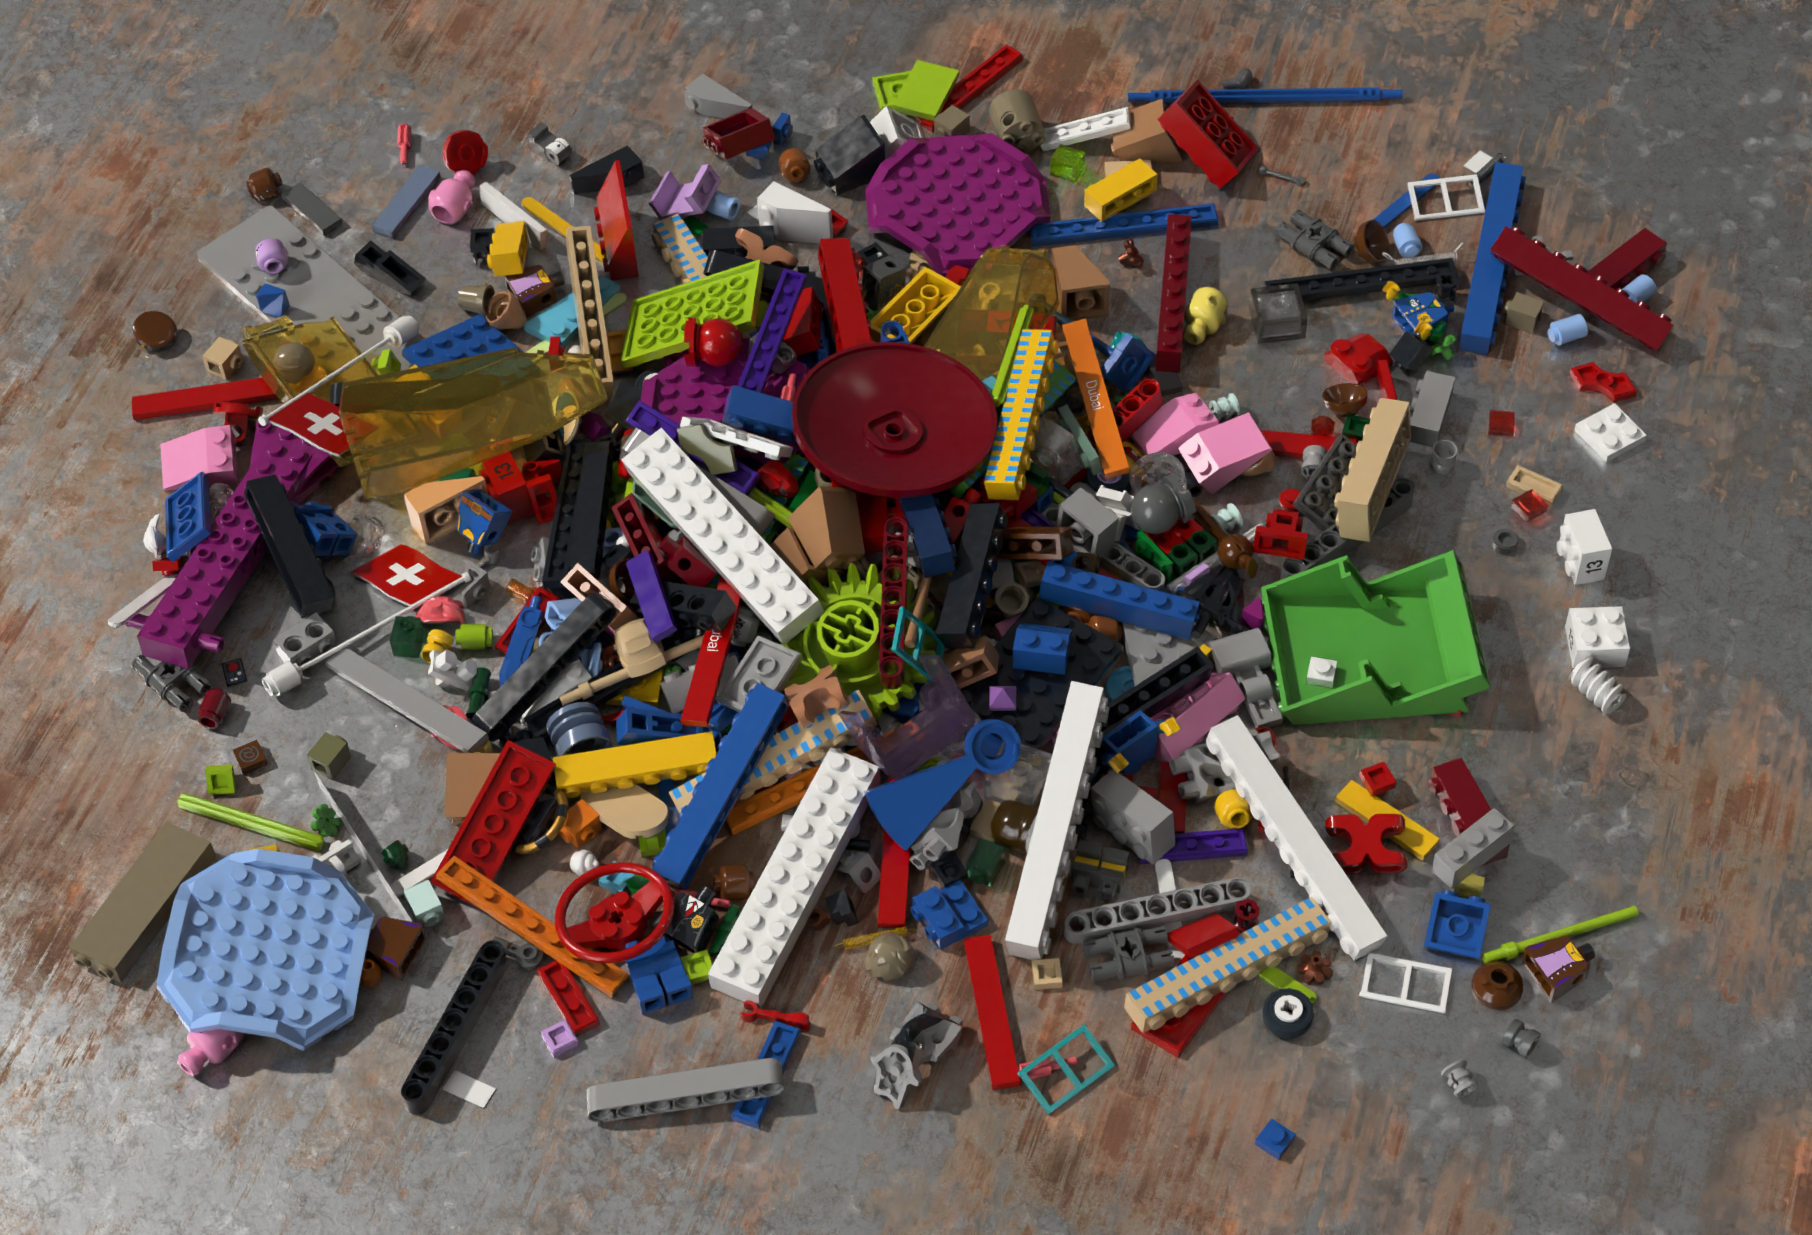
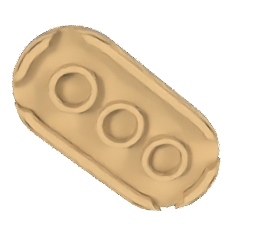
M637 784L628 789L616 787L609 788L603 793L585 792L580 795L581 799L600 815L601 822L627 838L636 839V836L640 835L643 838L652 837L661 832L668 823L667 819L669 817L666 804Z

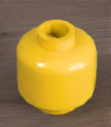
M1236 789L1224 791L1215 801L1214 808L1216 814L1226 828H1242L1253 817L1249 804L1245 798L1239 796Z

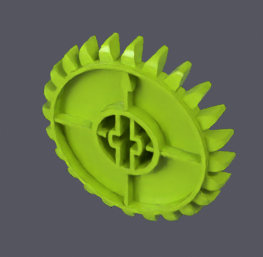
M850 563L847 582L843 583L834 569H828L830 587L826 589L814 577H809L810 589L819 599L824 613L785 645L780 644L801 653L803 656L802 661L784 689L794 683L801 685L810 682L819 674V670L831 664L844 688V693L849 695L859 690L875 720L881 719L882 709L886 707L896 712L900 709L899 699L903 696L907 699H913L917 695L913 686L915 682L926 683L928 679L905 661V679L901 687L891 690L885 688L881 683L879 649L882 584L880 583V576L876 565H870L866 580L864 581L861 580L855 564ZM892 578V579H891V581H897V580H898V578ZM909 579L907 610L912 613L915 600L912 601L915 587L913 581ZM926 599V603H925V607H924L923 613H925V611H926V609H927V607H928V601H927V599ZM891 601L890 604H897L899 601ZM933 611L922 615L921 619L931 629L936 625ZM908 618L906 619V634L910 623ZM891 624L889 627H896V624ZM926 632L919 663L923 666H931L934 664L936 653L933 650L927 649L935 647L938 642ZM915 646L913 648L906 647L905 652L913 657ZM896 671L887 672L889 675L897 673Z

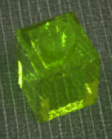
M1062 144L1058 146L1050 158V176L1074 184L1080 176H1084L1087 170L1085 152Z

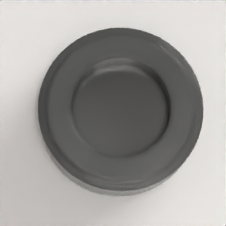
M1509 529L1496 531L1492 540L1494 550L1505 555L1515 552L1519 542L1518 535Z

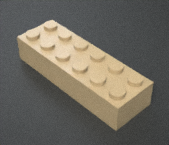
M1380 398L1377 406L1372 408L1370 423L1365 424L1363 440L1358 441L1356 456L1350 460L1349 473L1343 477L1342 490L1340 493L1337 492L1335 496L1334 506L1338 508L1336 526H1339L1340 537L1370 542L1411 441L1409 402Z

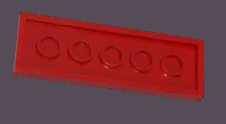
M507 740L431 879V885L477 907L439 881L437 873L453 856H456L494 882L554 772L556 763Z

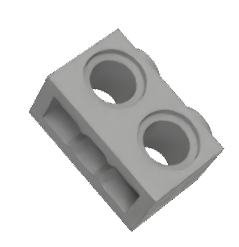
M317 612L273 639L280 658L285 663L290 661L292 664L296 663L299 667L338 646L334 631Z

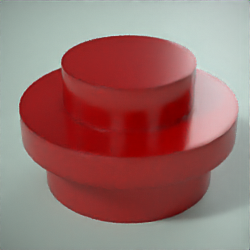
M1286 489L1280 494L1279 503L1284 510L1299 511L1292 504L1300 494V491L1297 489Z

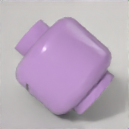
M269 238L257 244L255 256L257 265L262 271L276 274L286 267L288 256L283 242L278 239Z

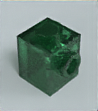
M396 616L389 640L393 656L419 658L422 644L427 642V629H424L422 619L413 616Z

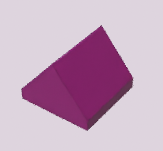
M588 412L580 425L583 433L588 439L592 438L593 442L598 441L602 435H606L611 429L601 415Z
M1256 598L1242 609L1243 618L1241 625L1249 630L1259 628L1262 633L1264 624L1263 604L1261 598Z

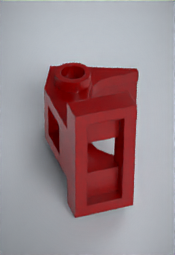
M560 460L529 461L523 464L521 474L527 484L538 525L553 520L557 501L553 484L560 482L562 467ZM546 492H549L551 498L545 496L544 494H545Z
M1274 508L1273 513H1268L1266 527L1256 526L1253 552L1304 560L1308 533L1301 532L1303 518L1299 517V512Z

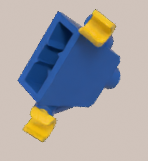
M1139 710L1102 737L1106 753L1102 754L1100 758L1101 763L1110 769H1114L1117 774L1120 771L1124 774L1137 773L1140 771L1141 765L1155 755L1156 742L1159 735L1165 733L1169 737L1181 728L1174 717L1167 721H1152Z

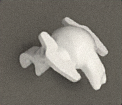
M161 514L155 515L150 520L143 540L145 547L154 553L156 559L162 557V553L165 551L167 552L166 537L160 532L158 526ZM192 548L183 555L188 556V558H190V556L192 555Z

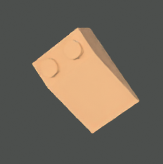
M483 476L429 482L413 488L404 494L411 525L426 545L457 529L462 491L481 489L488 494Z

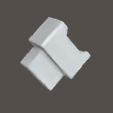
M1101 485L1096 493L1100 503L1106 508H1110L1114 512L1127 517L1126 525L1140 530L1131 517L1130 505L1134 496L1129 495L1125 490L1120 492Z

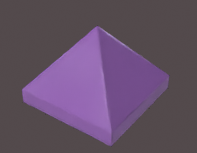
M989 686V711H1016V686Z

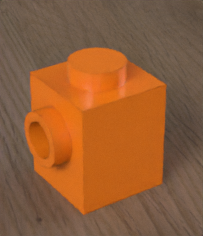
M581 799L568 810L567 819L559 835L566 843L571 842L579 849L585 843L591 842L596 834L602 830L600 815Z

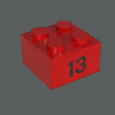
M506 449L481 459L483 470L479 472L487 484L488 495L512 511L507 525L534 515L527 484L510 450Z

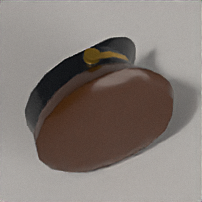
M147 311L139 315L133 323V334L137 343L144 350L162 352L169 349L175 342L176 324L165 313Z

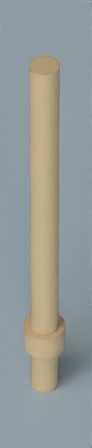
M704 635L666 650V661L700 648ZM622 669L589 684L588 682L579 684L577 689L560 695L559 698L563 706L580 698L585 700L592 697L594 692L630 677L627 671Z

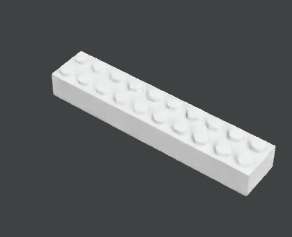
M662 428L621 459L634 480L783 645L824 613L819 599Z
M1071 681L1005 938L1009 955L1030 960H1040L1043 954L1048 955L1051 945L1049 929L1055 928L1058 916V912H1055L1056 902L1062 901L1064 886H1062L1063 875L1068 876L1071 865L1069 850L1075 849L1077 834H1075L1076 824H1081L1083 818L1082 798L1087 799L1089 794V773H1094L1097 760L1094 757L1095 747L1100 748L1103 737V732H1101L1102 722H1107L1109 707H1107L1108 698L1104 696L1103 687Z
M830 747L708 973L711 988L743 1002L753 1001L756 1003L757 1008L761 1009L869 805L864 791L879 786L881 782L879 766Z

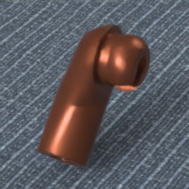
M615 639L611 640L601 650L600 660L603 661V668L605 670L620 662L616 661L617 656L615 654L617 650L613 646L616 644Z

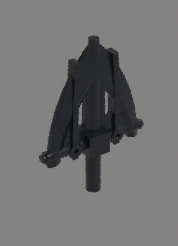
M1219 565L1214 572L1201 576L1190 583L1184 590L1178 589L1175 593L1176 596L1200 602L1198 607L1201 610L1198 615L1200 618L1191 632L1193 638L1199 639L1207 625L1211 624L1214 618L1218 620L1220 626L1225 624L1229 626L1233 633L1237 634V632L1240 633L1244 630L1241 622L1243 618L1242 609L1244 608L1242 587L1245 579L1242 578L1240 580L1237 572L1238 569H1222L1223 567ZM1216 587L1210 597L1205 594L1207 589ZM1228 594L1230 604L1229 606H1223L1222 604Z

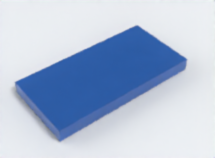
M203 471L165 498L167 558L172 562L176 561L211 534L209 478Z

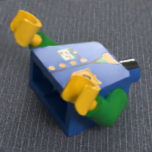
M1388 281L1382 291L1387 293V300L1394 301L1392 318L1403 332L1415 333L1426 342L1429 340L1438 342L1447 329L1448 314L1455 310L1453 302L1450 299L1439 302L1430 292L1422 294L1405 293L1400 290L1396 283Z

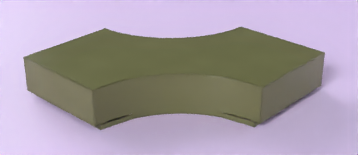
M704 423L677 428L681 450L685 454H692L702 459L708 466L711 475L738 470L733 445L722 444L714 440L707 432Z

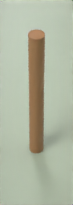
M923 572L912 614L920 620L922 619L932 576L924 578ZM911 620L904 642L907 648L915 646L918 634V626Z

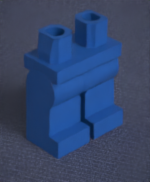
M289 501V503L294 505L296 518L299 524H303L306 531V539L309 544L313 545L316 555L350 554L358 533L337 514L332 513L333 508L330 505H318L316 502H307L305 505H299L296 501Z
M666 935L645 953L626 961L642 1015L666 1007L663 990L669 1006L693 998L691 983L688 976H686L673 940L669 941ZM640 941L627 943L626 949L640 943ZM683 991L680 995H672L674 993ZM657 999V1001L653 1004H646L647 1002Z

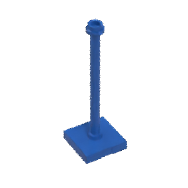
M1031 294L1028 297L1026 303H1039L1043 307V314L1054 316V321L1061 326L1073 322L1044 303V297L1040 294ZM1090 333L1094 348L1109 357L1100 369L1102 376L1124 393L1125 391L1131 392L1156 354L1128 333L1123 336L1115 350Z

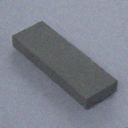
M301 182L282 193L283 200L323 236L342 225L341 218Z

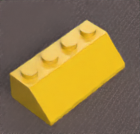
M924 267L870 321V338H874L875 342H880L882 325L887 321H897L903 327L910 344H912L964 291V288ZM895 334L887 335L889 338L897 337Z

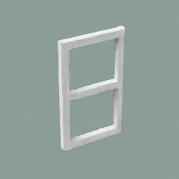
M1477 174L1408 182L1407 184L1415 221L1480 214L1486 211ZM1473 181L1478 208L1452 211L1446 184ZM1441 185L1446 212L1420 215L1414 188Z
M1368 952L1362 990L1359 996L1445 1014L1452 969ZM1373 961L1406 968L1401 998L1367 992ZM1412 969L1445 975L1440 1006L1406 999Z

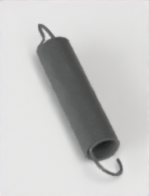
M1498 154L1476 173L1479 184L1494 171L1495 162H1504Z

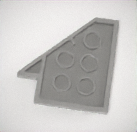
M1119 621L1122 624V636L1134 686L1198 646L1200 648L1202 644L1207 646L1208 642L1214 641L1217 636L1204 630L1199 639H1195L1191 635L1190 640Z

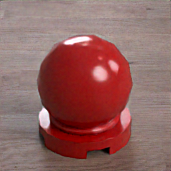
M688 317V321L685 322L684 343H689V354H684L687 367H698L701 360L707 365L721 367L730 365L739 357L743 347L742 334L730 320L715 318L701 324L698 317Z

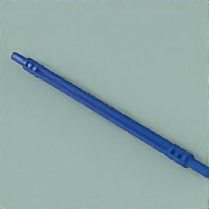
M1380 87L1208 90L1218 103L1380 101V99L1403 98L1402 89L1380 90ZM1151 90L1148 93H1128V102H1154L1163 99L1165 104H1172L1186 90Z

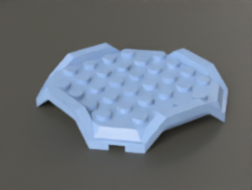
M259 848L230 854L180 884L174 898L163 943L157 989L166 1002L171 1004L177 1012L178 1018L189 1033L215 1029L274 1037L305 1051L321 1041V1037L330 1031L338 1030L354 1020L358 990L374 914L340 871L314 857Z

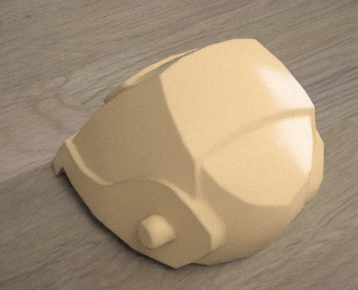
M644 618L630 621L615 629L616 644L613 646L617 650L620 662L629 677H638L666 665L667 661L661 641L655 643L651 639Z

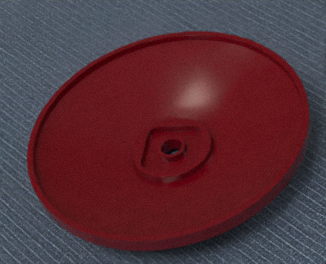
M876 342L841 350L814 366L803 378L795 393L792 406V426L801 451L818 470L829 478L863 493L903 498L941 492L973 475L986 461L993 448L997 429V413L993 399L983 382L970 369L954 358L939 351L915 344ZM888 431L898 432V434H890Z

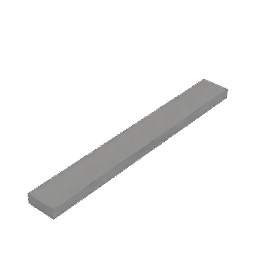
M347 647L332 654L325 661L328 669L464 753H474L489 739L487 733Z

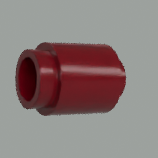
M215 688L206 692L197 713L198 722L202 726L215 729L223 722L231 703V698L226 691Z

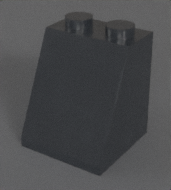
M862 115L815 149L816 160H814V166L816 171L824 176L826 186L832 188L834 193L839 195L866 185L871 181L879 165L885 160V144L866 116Z

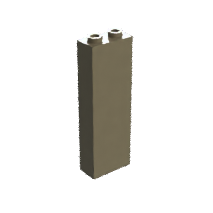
M166 821L70 946L75 963L84 969L90 967L96 970L101 977L107 980L112 978L122 982L169 920L174 898L180 884L207 869L215 859L216 854L211 842Z

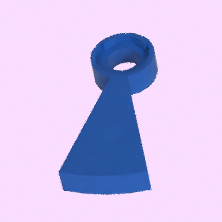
M997 719L979 721L968 731L965 737L964 756L864 791V794L880 825L906 851L975 769L989 774H1000L1012 768L1021 754L1020 737L1016 730L1004 721ZM991 733L998 734L1004 742L1002 754L995 759H987L980 750L982 739Z

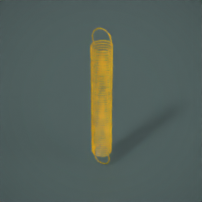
M904 926V927L902 928L901 933H900L899 936H901V934H902L903 931H904V934L902 935V937H906V936H905V933H906V931H908V930H907V927H906V929H905V926ZM873 933V935H872V937H871L869 943H868V940H869L871 934H869V936H868V934H866V936H865V938H864V940H863V942H862L861 945H860V943H861V941H862L864 935H862V937H861V939H860L858 945H857V942H858L860 936L857 938V940H856V937H855L854 940H853V942H852V944H851V946L849 947V945H850V943H851V941H852V939H853V937H852V938L850 939V941H849L847 947H846V944H847V942H848V940H849V938H848V939L846 940L845 945L842 946V947H846V948H845V950H846V949H850V948H854V947L856 948V947L864 946L865 944L868 945V944L871 943V941H872V939H873L875 933Z

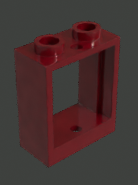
M748 108L702 127L704 131L703 142L706 148L712 150L716 155L721 156L725 160L775 140L770 119L753 108Z

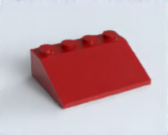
M1198 79L1157 119L1163 130L1172 135L1177 145L1189 154L1192 162L1197 167H1200L1206 173L1208 180L1219 189L1236 176L1259 149Z
M620 160L614 162L597 195L598 207H594L595 220L601 222V224H596L598 237L604 239V241H599L601 254L607 256V258H602L604 272L610 273L612 281L639 277Z

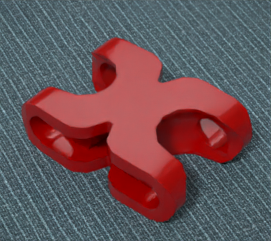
M1354 814L1334 815L1325 820L1326 832L1331 837L1344 838L1351 845L1346 851L1332 854L1346 875L1358 874L1362 871L1365 863H1368L1371 870L1377 874L1400 873L1407 869L1408 861L1405 854L1387 850L1381 843L1386 837L1400 835L1404 831L1406 825L1405 818L1402 815L1375 814L1370 818L1367 825H1364L1361 818Z

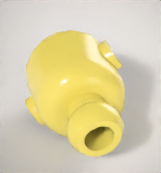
M1202 287L1194 292L1184 313L1187 326L1183 331V335L1187 342L1194 345L1201 344L1205 340L1206 335L1216 333L1220 325L1226 323L1225 315L1229 304L1221 291L1212 287Z

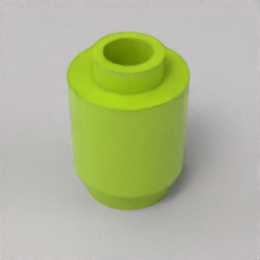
M461 624V629H456V645H461V650H486V647H493V626H486V624Z

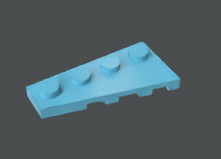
M600 275L598 280L603 307L621 290L620 284ZM573 293L527 321L524 325V331L549 343L550 337H560L562 347H565L578 334Z

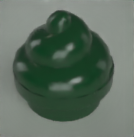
M399 840L391 843L381 852L385 864L400 869L407 868L409 849L405 844H401Z

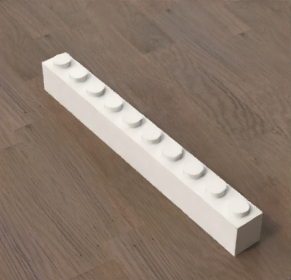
M1237 715L1210 728L1206 739L1209 751L1217 756L1221 762L1223 772L1231 777L1235 783L1237 793L1240 797L1245 798L1249 804L1253 817L1260 820L1265 828L1266 836L1271 842L1274 841L1279 849L1282 860L1289 864L1294 871L1298 884L1304 886L1309 894V898L1312 897L1331 920L1329 930L1335 932L1340 940L1343 951L1349 954L1353 961L1367 955L1368 952L1371 953L1382 947L1387 934L1239 716Z

